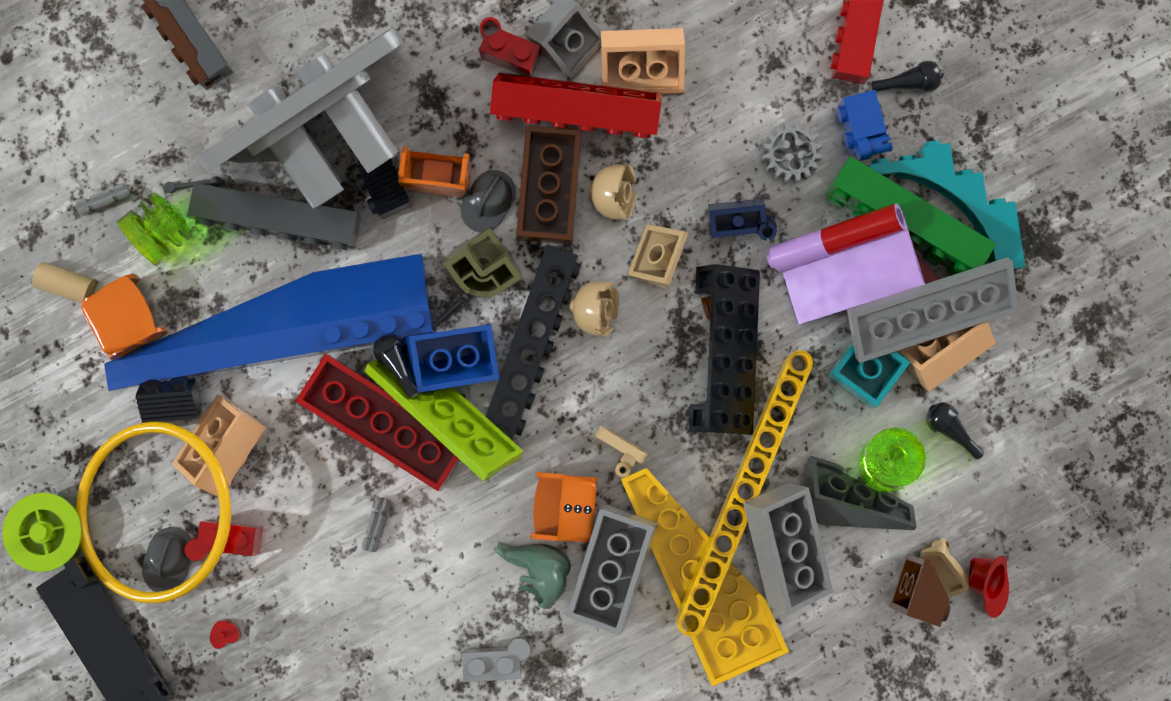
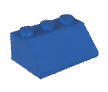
M491 324L402 338L406 346L404 353L408 371L418 393L500 380Z

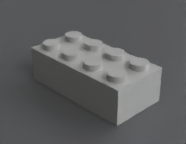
M788 482L744 502L743 505L768 607L789 615L833 593L809 488Z
M608 505L600 508L568 608L567 617L620 635L625 630L658 522Z

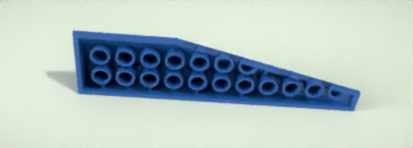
M422 253L312 272L104 364L108 391L136 387L150 379L162 382L165 380L170 381L177 377L189 378L373 346L378 338L386 334H395L402 339L408 336L434 333V322Z

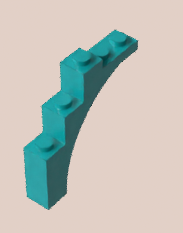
M941 140L926 142L924 147L917 152V159L915 155H906L899 157V161L889 162L888 158L871 161L872 164L868 167L886 178L895 177L922 184L952 202L967 217L976 232L997 243L988 257V263L1008 257L1013 261L1014 271L1025 267L1015 201L1006 202L1005 198L988 201V205L983 172L974 173L973 169L956 172L957 175L955 176L950 143L941 144Z

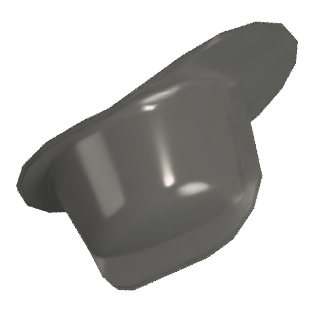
M489 170L480 174L474 181L461 205V217L471 230L482 232L489 226L494 229L502 221L516 195L515 184L512 178L504 172Z
M167 527L157 532L150 541L142 566V576L147 586L155 592L172 589L183 583L191 561L185 554V546L192 540L186 531L177 527Z

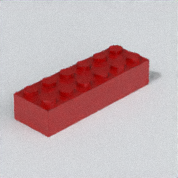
M499 72L493 80L490 114L496 115V119L512 121L513 117L524 118V122L528 124H540L541 121L552 122V126L567 128L568 124L579 125V129L584 131H596V128H604L610 134L623 135V132L627 131L635 132L634 136L639 138H651V135H657L662 93Z
M328 354L323 356L295 400L301 406L436 491H442L460 462L457 456L383 388Z

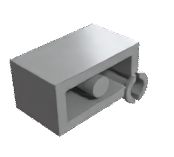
M518 637L513 639L508 647L465 649L462 653L463 682L521 679V661L527 659L531 651L528 640L524 637Z

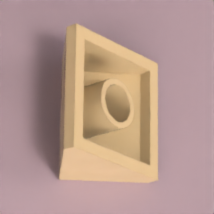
M646 224L627 275L668 290L689 233Z

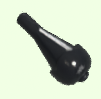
M923 61L918 66L892 78L873 81L871 87L876 92L889 89L932 92L939 88L944 73L937 63Z
M395 334L382 335L373 345V353L377 362L383 363L400 381L408 398H415L418 395V390L409 375L404 353L406 346L403 340Z
M940 402L929 407L926 423L934 433L939 432L960 444L975 459L983 457L984 451L969 437L958 418V411L951 404Z

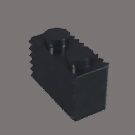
M391 158L367 173L362 164L357 166L360 173L356 175V178L362 190L367 188L371 196L367 202L373 215L378 213L382 219H385L412 207L405 188L398 183L399 175Z
M177 377L163 382L150 379L139 385L135 395L142 423L199 419L202 410L195 378Z

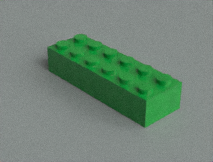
M851 156L840 167L824 194L829 197L828 201L839 208L844 206L851 210L853 217L897 203L903 212L914 249L924 254L923 258L934 265L939 263L948 269L947 273L950 275L984 265L997 244Z

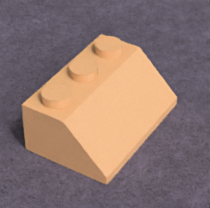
M683 28L601 31L602 85L659 92L662 94L684 93L685 40Z
M986 321L896 352L910 361L907 370L929 392L995 345L996 342L989 323Z
M217 394L192 433L200 438L216 456L224 471L229 487L239 468L246 462L250 451L261 439L266 426L246 411ZM185 443L172 465L194 486L218 497L217 487L209 467L198 452Z

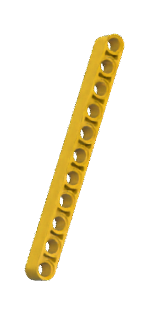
M795 351L783 361L676 616V628L683 635L697 636L705 626L748 522L743 503L759 496L812 369L813 360L806 351ZM796 357L802 360L804 365L802 371H797L793 368V358ZM783 383H789L792 386V396L788 397L782 393L781 385ZM772 408L781 410L783 415L781 422H775L771 418L770 412ZM762 433H766L772 438V445L769 448L763 447L759 439ZM752 458L757 459L761 463V471L758 474L751 472L749 469V462ZM741 484H745L750 488L751 494L747 500L740 498L738 495V488ZM731 510L737 511L740 515V521L736 526H732L727 521V514ZM720 536H725L729 541V547L725 552L719 551L716 547V540ZM710 562H714L718 567V574L714 578H709L705 574V567ZM703 588L707 593V600L705 603L698 605L694 601V593L696 590ZM688 615H693L696 619V626L691 631H686L682 624L683 619Z

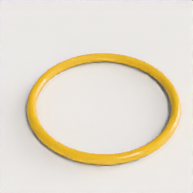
M144 422L117 432L93 455L85 469L78 489L76 511L82 525L80 542L82 552L100 581L124 598L142 603H163L180 598L198 587L209 576L224 551L231 523V499L224 471L211 449L195 434L180 426L166 422ZM146 433L168 434L183 440L195 449L213 475L220 505L216 539L203 565L181 585L159 592L139 591L113 577L103 566L93 548L87 522L90 488L100 465L118 445L134 436Z

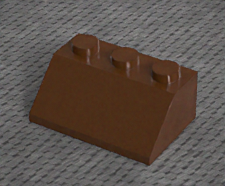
M907 554L889 607L907 616L941 627L942 621L945 622L950 613L949 597L931 561Z

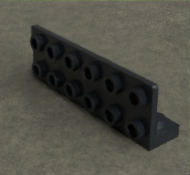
M719 264L696 267L695 294L711 295L707 403L690 404L689 432L753 434L760 287L759 270Z
M85 557L75 558L64 564V570L36 588L106 701H170L174 698Z

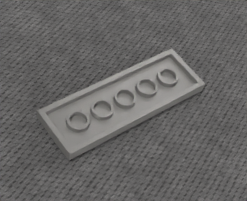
M1007 257L847 309L856 359L859 363L1019 311L1013 261Z

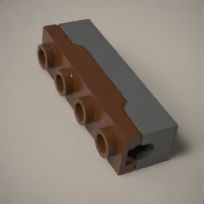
M143 0L142 9L150 19L155 17L159 23V26L156 27L157 31L165 41L170 39L174 45V48L171 49L172 53L180 63L185 61L189 67L186 73L195 86L200 83L208 90L214 86L213 84H217L233 73L185 0Z

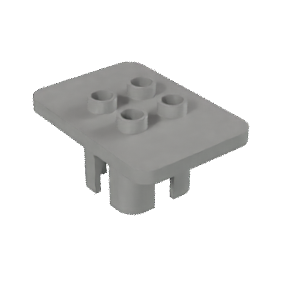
M393 27L335 65L332 64L325 53L296 71L304 86L286 97L277 84L248 103L247 105L255 115V118L204 151L195 159L204 172L208 173L246 147L253 156L270 147L312 209L321 205L344 189L340 185L342 183L341 179L303 124L325 110L367 173L393 157L398 150L357 91V88L371 79L365 68L404 42Z

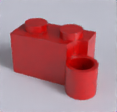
M488 17L482 20L479 27L481 38L483 39L479 48L481 59L519 75L532 77L541 57V46L502 30L500 22L495 18ZM489 26H494L498 29L497 33H493L490 36L484 34V30Z

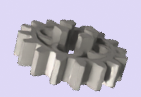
M785 122L783 130L778 126L774 128L775 136L772 134L767 135L766 140L770 144L767 143L762 146V150L768 152L763 155L762 161L770 162L766 170L774 169L776 171L774 178L777 179L782 174L784 175V182H788L790 177H794L795 182H799L801 174L805 178H809L811 175L809 169L816 171L818 165L814 161L822 159V155L816 153V151L822 148V144H815L814 141L818 134L810 136L808 134L809 126L802 130L800 129V122H797L794 128H791L790 124ZM786 135H790L794 139L791 146L793 151H798L801 146H808L810 149V153L805 154L806 152L799 151L794 157V162L799 164V169L797 170L792 169L790 166L793 159L791 153L786 154L782 159H777L774 156L775 151L784 154L789 149L790 142L785 141Z

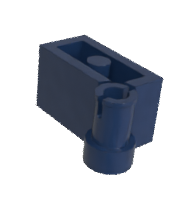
M763 198L708 204L712 238L757 233L761 239L767 241V238L772 240L776 236V221L772 216L766 215Z

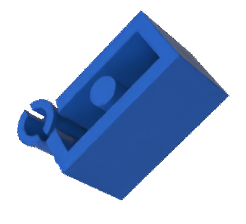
M876 90L844 97L839 103V107H837V116L839 122L844 123L846 130L844 142L848 150L851 149L852 156L856 155L859 161L871 159L872 155L891 152L893 149L892 142L888 143L891 138L889 134H886L887 131Z

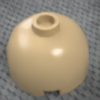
M608 165L602 168L595 176L593 182L589 184V198L592 199L595 208L601 215L606 218L621 220L631 217L636 201V192L631 193V183H636L634 169L631 165Z
M589 282L584 284L576 296L571 299L570 312L573 314L577 326L585 333L600 337H608L612 333L614 327H609L611 317L617 319L619 308L618 290L612 289V286L615 285L614 282Z

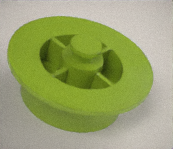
M35 493L19 500L6 515L2 530L3 543L11 559L19 566L35 572L52 571L66 564L78 550L82 537V525L75 508L66 499L52 493Z

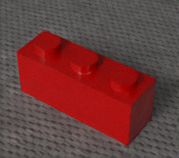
M884 0L842 1L839 16L844 17L842 27L838 26L835 35V43H839L837 53L833 52L830 61V69L834 70L833 79L865 84L869 79Z

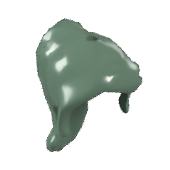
M498 542L497 547L493 548L507 562L518 567L527 568L530 577L522 575L519 581L528 582L534 586L530 588L527 585H522L519 589L520 591H527L535 595L538 606L543 609H550L555 605V602L565 591L566 576L571 570V562L565 553L559 548L546 544L511 547Z

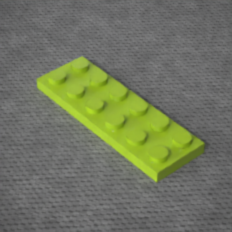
M374 360L367 364L365 372L482 481H486L521 458L524 451L453 387L420 392L415 398H408L400 381L383 363L380 364L377 360Z

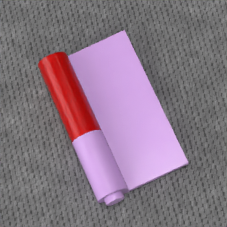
M897 203L771 246L770 253L767 254L770 267L772 269L775 268L778 272H783L799 325L925 284L903 212Z

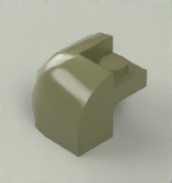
M490 226L469 241L466 240L446 256L443 263L459 287L467 294L469 293L477 297L490 298L522 279L520 269L506 246H503Z

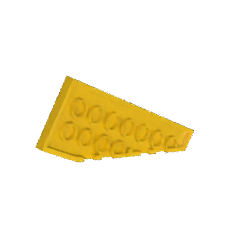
M644 468L622 478L621 481L636 515L658 522L651 549L679 611L709 536L697 525L651 472ZM714 562L708 563L705 567L707 577L714 578L718 574V567ZM731 562L703 630L697 636L690 637L712 687L789 653L766 599ZM700 588L694 593V601L698 605L705 603L707 593L703 588ZM688 615L683 619L687 631L695 628L696 619L693 615Z

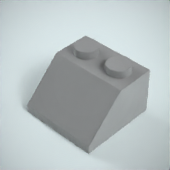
M556 0L525 34L530 42L541 46V54L569 79H572L601 47V31L579 3L573 0Z

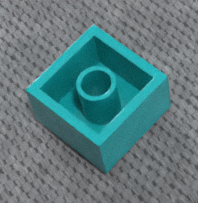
M851 341L827 376L869 408H876L910 364V361L895 351L859 363L855 357L853 341Z

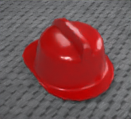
M999 556L996 559L973 558L970 561L969 587L984 599L987 614L991 618H997L1005 609L1009 597L1007 559L1005 556Z

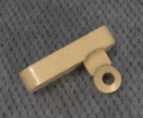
M600 425L595 433L597 438L624 453L620 460L621 462L615 467V472L619 477H627L635 462L643 464L649 454L644 449L603 425ZM620 467H625L626 471L622 472Z
M945 538L933 541L930 548L922 550L920 558L931 561L948 596L965 593L968 591L970 578L956 559L950 555L948 541Z

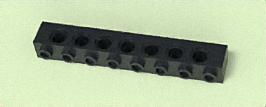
M550 245L545 247L500 374V380H498L486 417L496 427H504L508 431V437L513 442L516 435L521 436L526 424V420L522 419L525 409L531 410L536 396V394L531 393L534 383L540 384L545 370V368L540 367L544 356L549 358L554 345V342L550 341L553 330L558 331L563 316L559 315L562 304L568 305L572 290L568 289L571 278L577 279L582 265L577 263L578 255ZM551 273H562L564 276L563 282L560 285H552L548 281ZM546 297L553 299L555 302L554 308L548 312L539 308L540 301ZM536 323L543 324L546 328L545 334L540 338H535L530 334L531 326ZM526 349H532L536 352V360L531 364H525L521 361V354ZM517 375H523L527 379V385L523 390H515L512 387V379ZM508 401H513L518 406L517 413L512 417L505 416L502 411L503 405Z

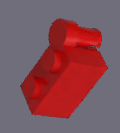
M200 521L198 538L190 540L185 546V554L190 560L200 561L209 555L216 539L219 521ZM230 523L229 535L223 553L245 556L259 555L263 526Z

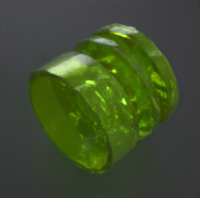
M153 191L148 197L155 206L154 208L142 200L140 206L145 215L141 217L135 211L130 210L117 221V225L133 246L149 262L158 266L171 255L165 242L169 240L177 247H181L183 245L182 241L176 233L178 232L186 240L193 237V233L177 208L170 201Z
M897 427L884 429L872 437L861 450L858 462L860 474L868 485L878 491L888 493L900 491L920 477L925 469L926 453L924 445L919 438L907 429ZM888 456H889V460H890V461H894V463H895V465H893V466L890 467V468H889V464H888V463H884V461H883V460H885Z

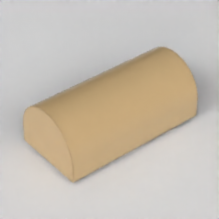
M41 262L37 266L32 278L33 288L81 303L85 298L93 294L97 283L96 279L45 262Z

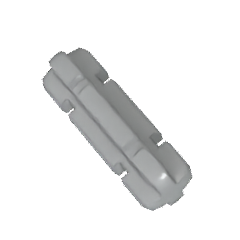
M121 183L114 186L113 190L109 188L89 196L87 200L86 198L76 202V208L80 215L86 216L93 213L95 209L98 211L117 203V200L123 201L131 197L128 186Z
M381 497L376 499L373 507L375 512L371 514L366 530L368 535L363 540L362 549L369 552L377 551L380 542L378 538L382 535L387 519L386 512H389L391 506L390 500Z

